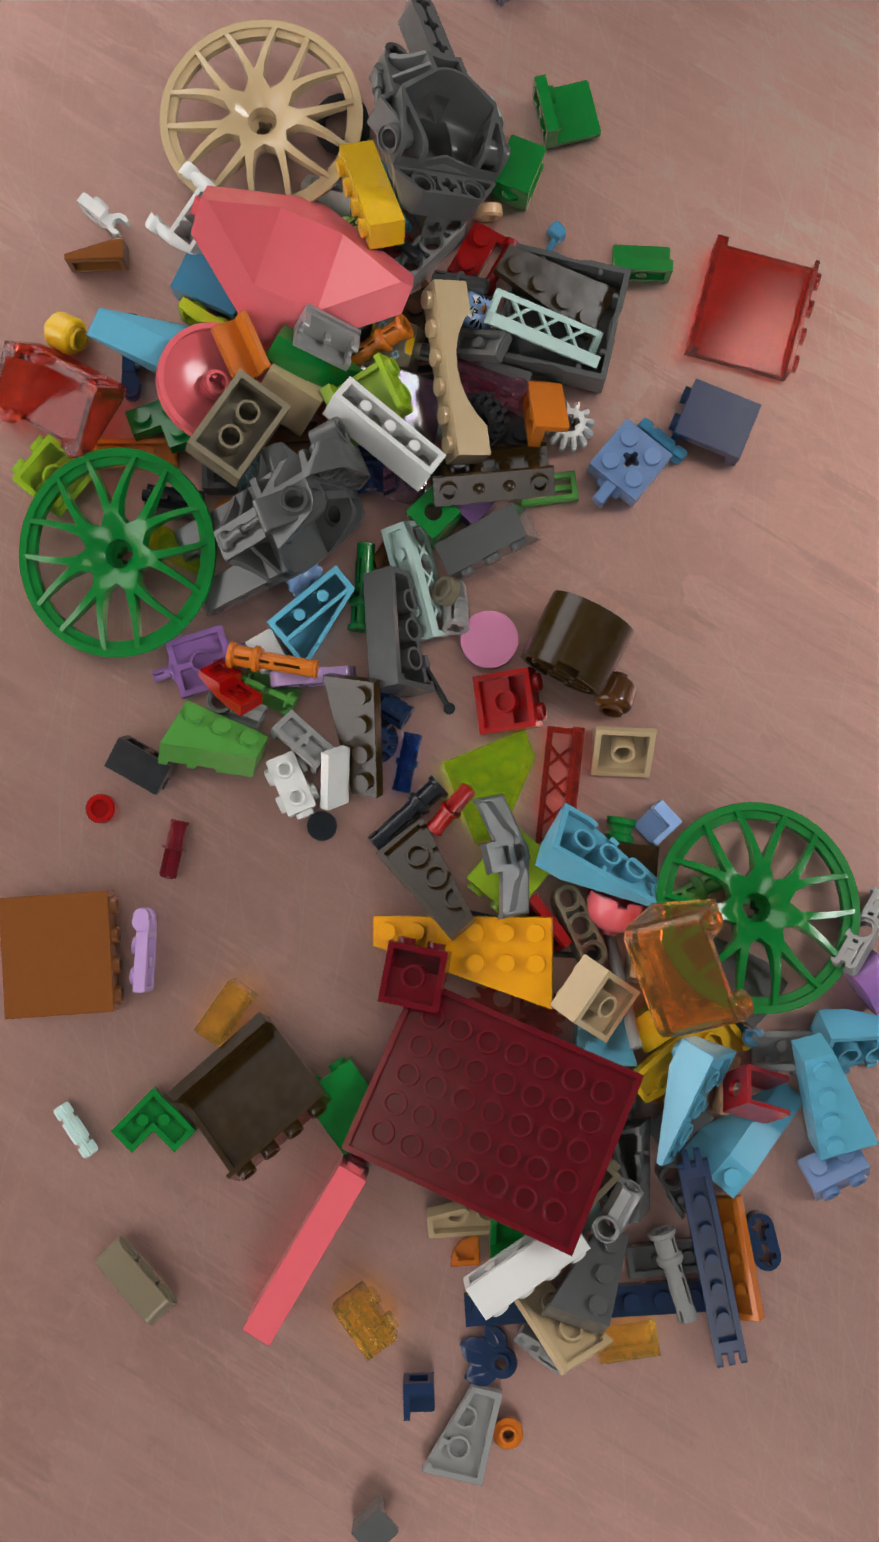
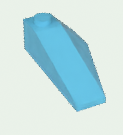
M828 1008L817 1011L809 1030L812 1031V1035L822 1033L834 1051L845 1074L850 1073L849 1067L865 1064L867 1068L877 1066L879 1061V1015L850 1009Z
M786 1083L768 1090H762L753 1095L751 1099L790 1110V1116L764 1124L729 1114V1116L723 1115L698 1130L681 1149H687L689 1159L694 1160L692 1148L699 1147L701 1157L708 1158L712 1180L732 1198L739 1193L754 1175L802 1105L801 1096Z

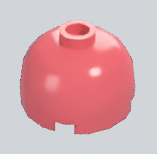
M590 888L588 890L586 905L590 920L600 928L599 931L608 936H616L617 933H625L636 928L641 922L646 909L645 905Z

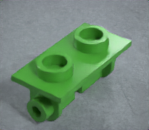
M248 668L246 673L241 675L243 683L263 694V705L283 715H286L291 709L294 710L302 693V690L297 688L272 689L270 676L262 674L260 671L252 672L251 668Z

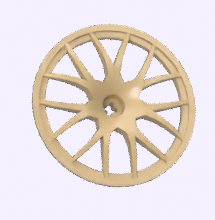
M267 19L248 20L228 25L207 35L181 58L172 71L162 95L159 117L160 134L165 153L173 170L193 193L197 187H195L191 180L182 177L183 174L178 173L179 169L187 161L196 165L214 148L231 141L239 143L241 146L214 181L217 187H222L246 164L248 189L255 191L257 158L268 152L276 155L279 161L285 195L299 196L309 202H315L328 193L342 178L338 176L335 160L326 171L295 148L288 141V138L298 132L326 139L338 147L343 144L360 142L363 130L362 98L357 80L343 56L324 38L309 29L289 22ZM265 41L254 69L239 45ZM280 42L300 48L282 82L270 88L266 82V69L273 43ZM232 48L248 78L245 91L232 89L214 71L208 61L219 53ZM307 52L329 69L298 78ZM203 67L217 90L186 88L195 74ZM333 78L337 80L345 98L343 101L309 108L297 109L292 107L294 100L306 90ZM182 99H194L213 103L229 112V115L222 120L178 123V113ZM347 110V127L344 140L326 127L315 122ZM265 128V130L267 132L270 131V133L261 134L260 131ZM178 133L209 135L197 147L190 158L186 160L180 146ZM287 158L319 175L320 178L307 188L292 194Z

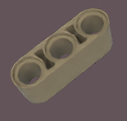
M570 884L556 888L550 896V903L559 924L573 941L569 946L576 961L579 962L585 954V949L590 945L597 951L595 961L602 965L607 959V949L596 924L590 920L588 907L581 892L577 887ZM562 891H567L572 896V903L569 907L563 906L559 900ZM575 918L582 920L585 925L581 935L575 933L572 929V922Z
M118 1237L96 1257V1263L103 1274L148 1324L154 1325L177 1304V1299L172 1290L124 1237Z

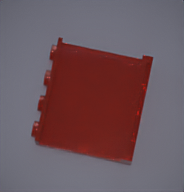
M718 234L711 251L684 355L785 381L790 373L796 372L800 356L796 355L798 345L802 346L806 337L807 328L803 327L805 318L810 317L815 301L810 299L812 291L817 290L822 273H818L820 261L816 260L812 267L803 266L728 246L729 237Z

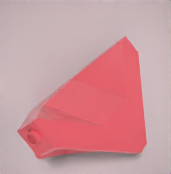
M207 185L201 197L195 196L190 214L194 215L195 219L190 233L237 313L243 310L247 311L264 351H269L285 324L294 330V325L307 303L356 328L402 314L413 287L414 275L381 248L369 250L366 239L360 237L359 231L326 204L319 201L309 202L299 196Z

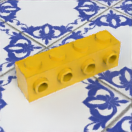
M374 140L339 145V158L335 159V166L338 176L343 178L345 197H350L353 218H358L357 223L360 237L366 239L369 250L404 244L405 218Z

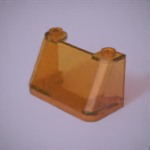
M715 899L652 903L626 927L624 933L625 946L656 1030L662 1037H680L744 1022L755 1012L753 1001L745 990L739 989L731 992L713 939L718 935L723 926V916L718 909Z

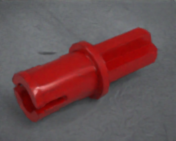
M462 783L448 800H443L440 810L427 823L428 829L433 834L442 836L453 820L461 817V811L475 796V791L469 784Z

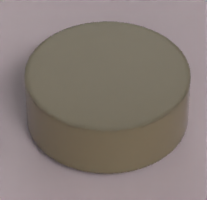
M449 575L439 578L432 590L433 600L444 607L453 604L460 593L459 581Z

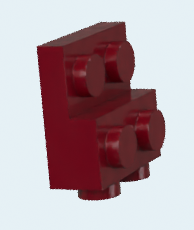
M399 936L398 941H389L377 1001L436 1014L439 1013L452 952L445 951V944L428 941L427 947L416 945L417 939Z

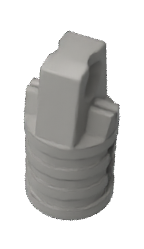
M458 580L460 583V593L456 601L450 606H443L442 629L450 635H462L469 631V601L466 585L463 580Z
M527 1324L522 1325L514 1338V1342L527 1351L531 1358L559 1375L560 1372L531 1327Z

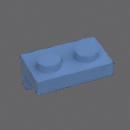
M861 1150L820 1160L817 1153L814 1152L797 1160V1164L810 1185L816 1201L822 1198L824 1201L831 1200L841 1193V1189L849 1185L852 1188L862 1185L868 1180L867 1176L870 1175V1165Z

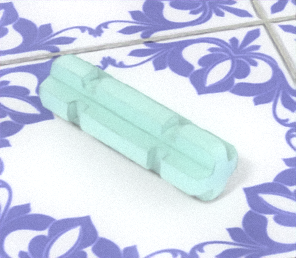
M65 1102L54 1110V1114L58 1121H63L62 1127L74 1145L78 1144L80 1147L77 1150L81 1156L88 1158L98 1150V1146L93 1139H89L88 1136L90 1134L78 1115L74 1116L72 1113L74 1109L70 1103Z

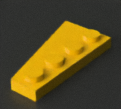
M711 1001L692 1018L691 1022L682 1031L664 1042L633 1070L644 1075L637 1096L642 1102L647 1104L666 1094L669 1065L673 1058L671 1054L676 1042L682 1038L697 1036L731 1048L737 1053L740 1051L745 1052L753 1047H748L744 1044L742 1040L743 1033L723 1006Z

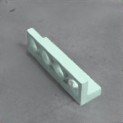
M496 288L483 323L499 330L507 331L511 335L588 367L597 368L601 357L595 354L604 334L603 332L505 290ZM501 297L511 300L515 310L514 314L505 317L496 313ZM518 304L527 308L520 310ZM534 310L538 312L542 324L534 328L526 326L522 314ZM544 315H546V316H548V317H550V318H553V319H551V320H549V321H546ZM558 321L564 323L568 334L560 339L553 337L548 327ZM570 326H572V327H574V328H576V329H579V330H577V331H575V332H572V329H571ZM584 332L594 336L588 351L578 347L575 336Z
M402 521L382 529L381 533L390 565L410 572L417 604V610L413 612L414 618L419 623V626L422 627L423 637L419 638V641L423 642L433 638L449 636L450 634L445 633L442 629L443 606L436 603L430 597L428 590L430 588L432 591L439 579L428 534L415 521ZM413 529H416L418 541L415 539ZM421 559L425 564L426 571L422 567ZM436 616H437V618H438L439 621H440V625H441V629H442V630H439V628H438L437 621H436Z

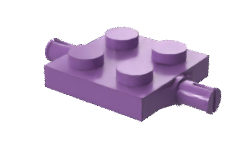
M217 625L168 642L166 648L169 655V666L152 670L155 682L172 677L178 685L182 699L209 692L210 689L199 677L198 671L219 659L226 662L229 642L227 641L223 626ZM244 642V643H241V644H238V645H240V646H246V647H247V645H246L245 642Z

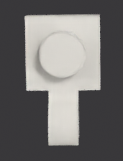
M83 192L76 200L83 213L104 230H108L114 238L121 237L119 231L115 229L117 224L122 223L128 228L131 226L124 214L108 213V205L97 196L92 198Z

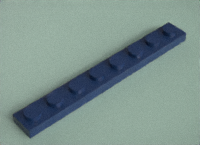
M686 1278L696 1313L706 1312L699 1278ZM667 1280L622 1282L618 1284L611 1318L677 1314ZM464 1292L466 1327L527 1323L515 1302H512L502 1315L498 1317L492 1316L485 1320L467 1292Z

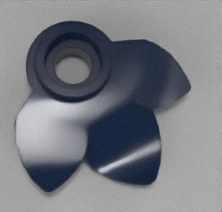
M496 1325L485 1326L483 1337H469L460 1342L462 1355L471 1364L464 1377L469 1383L477 1386H488L496 1378L507 1379L515 1373L518 1360L514 1351L508 1347L507 1336L500 1327ZM498 1358L505 1359L507 1363L506 1368H500L497 1365Z

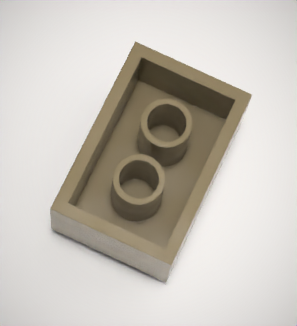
M239 369L188 440L185 451L236 487L256 460L260 451L266 446L283 422L291 406L243 370Z

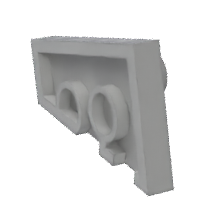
M470 1385L423 1464L422 1472L482 1486L502 1398V1389Z

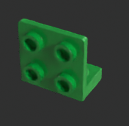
M546 74L534 77L532 98L546 149L600 137L601 129L587 80L553 87V85L548 86Z

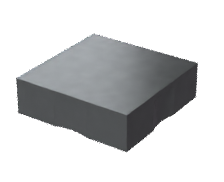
M517 243L516 247L613 287L618 291L613 294L609 307L596 327V330L604 333L595 354L601 357L597 368L588 367L514 335H511L513 340L501 363L530 371L534 378L601 393L608 372L615 342L614 337L623 308L631 269L593 260H576L563 256L558 252ZM507 284V292L530 301L528 298H526L513 287H511L509 284ZM505 298L500 315L508 317L514 314L515 310L511 300ZM518 304L520 310L527 308ZM531 310L522 314L526 326L534 328L542 324L538 312ZM544 315L546 321H549V320L553 319V318H550V317ZM559 321L548 326L551 335L557 339L568 335L565 326ZM592 335L587 341L579 336H575V340L579 348L588 351L594 336Z

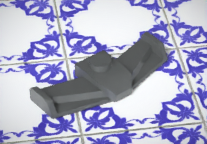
M504 794L474 799L472 801L477 806L492 839L491 843L480 845L486 874L499 872L500 914H498V920L529 913V849Z

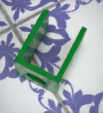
M511 135L507 144L511 149L510 155L503 171L495 180L496 186L492 190L491 198L526 211L544 168L542 160L546 153V147L516 135Z
M432 485L406 511V520L415 521L430 536V545L434 550L436 548L434 544L447 538L460 525L461 511L455 505L441 506V517L437 520L428 519L425 516V512L434 504Z

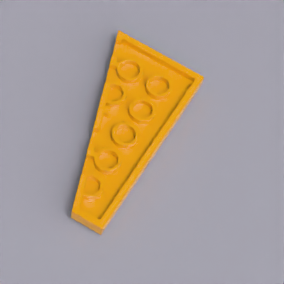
M428 915L373 916V946L387 951L389 941H398L399 936L417 939L416 945L427 947L428 941L445 944V951L452 952L448 973L551 1010L553 1009L550 1006L554 999L553 917L513 916L498 920V916H473L476 922L452 941L431 916Z

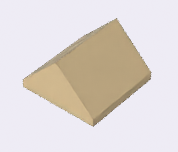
M273 363L261 384L291 406L281 425L301 437L323 401L319 390L322 387L306 381Z
M596 726L593 728L591 735L590 775L649 778L657 729Z

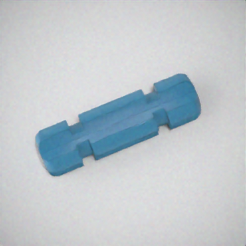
M648 418L642 419L637 427L673 455L671 461L674 464L678 465L688 453L687 450L681 445L676 446V441L659 427L655 429L653 427L655 424Z

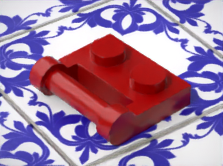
M476 220L447 268V272L458 273L459 271H464L467 276L479 277L497 246L502 251L486 277L490 282L487 296H492L497 288L495 284L499 279L492 271L506 247L510 244L516 246L519 242L512 237H505Z

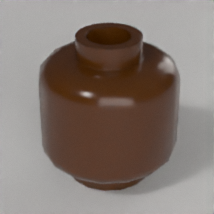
M615 671L602 694H598L597 698L594 697V703L603 715L612 718L621 717L622 714L628 713L632 708L636 685L629 679L627 674Z

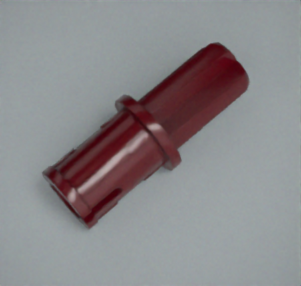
M171 819L166 845H162L165 849L159 875L168 879H176L182 852H186V849H183L189 822Z

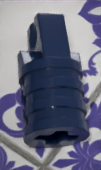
M380 692L381 717L402 730L412 716L415 707L408 705L407 702L400 700L397 696Z

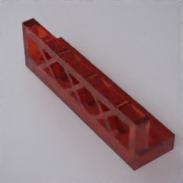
M547 726L535 836L537 844H541L544 839L542 838L543 825L552 818L555 820V815L562 808L561 806L554 813L546 804V796L556 789L563 797V805L567 803L577 809L585 733L584 727L573 726L572 728ZM553 733L570 735L569 747L561 754L552 746ZM551 751H552V752L554 753V755L556 756V758H554V759L550 762V756H551ZM568 752L566 763L562 756ZM559 760L566 768V776L556 784L549 775V767ZM549 780L553 787L547 791V784ZM565 781L564 792H563V791L560 789L559 785H561V784ZM546 809L550 816L544 820V813Z

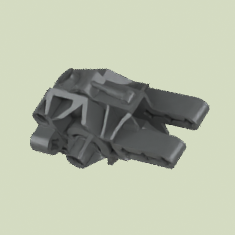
M408 0L398 20V25L409 53L397 43H386L369 75L374 95V109L367 120V124L376 133L378 146L385 154L388 174L393 181V190L397 192L400 205L409 213L415 214L424 237L435 238L444 233L452 220L470 221L496 186L495 180L503 171L511 149L505 142L503 118L499 116L496 102L468 75L462 58L455 57L433 2L431 0Z
M333 417L310 430L308 434L311 446L308 450H300L299 454L282 442L271 444L262 449L259 453L256 479L254 477L249 480L251 487L236 494L227 503L210 511L215 529L213 533L216 538L217 550L220 549L224 560L234 566L214 576L211 589L203 604L206 616L222 613L281 582L285 583L305 573L334 551L364 520V506L357 491L366 484L371 475L360 448L351 444L348 431L338 417ZM195 520L174 532L178 546L200 541ZM199 549L183 554L184 561L192 562L199 560L201 551Z

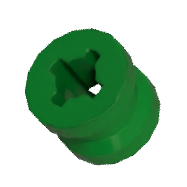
M607 816L608 831L604 835L608 839L613 837L618 842L633 844L634 838L631 833L632 828L636 826L637 820Z

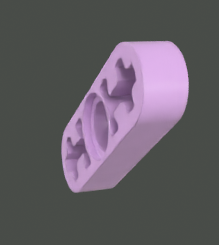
M350 665L320 667L316 679L277 671L269 674L272 689L325 686L323 675L327 673L356 676L355 666Z

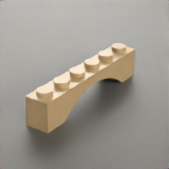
M433 279L422 291L421 306L425 311V335L429 339V363L433 367L434 374L433 392L437 396L438 402L437 420L442 430L441 449L446 454V464H479L491 455L488 428L467 399L459 377L456 354L458 335L463 321L470 311L466 281Z

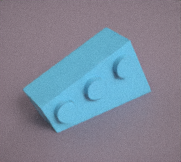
M335 565L269 619L267 624L293 656L312 659L354 592L355 587Z

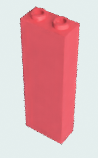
M352 1153L350 1156L347 1154L342 1155L252 1307L242 1329L243 1331L270 1346L365 1185L369 1168L365 1166L367 1162Z

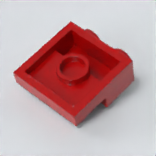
M523 667L472 677L480 735L543 727L542 720H546L547 710L544 702H540L538 691L543 689V680L541 674L536 673L535 668Z

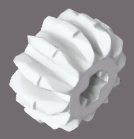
M566 401L568 420L572 424L571 427L575 426L574 431H545V434L552 436L549 442L551 445L560 443L559 451L563 452L567 445L573 453L576 452L577 444L582 448L587 446L586 439L593 437L594 432L590 428L594 426L595 421L594 419L587 418L590 414L589 409L579 411V402L575 403L574 408H570V404Z

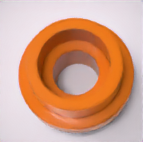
M513 1417L500 1418L496 1422L493 1438L495 1443L500 1448L506 1450L519 1446L523 1439L521 1423ZM506 1430H511L514 1435L511 1438H505L503 1433Z

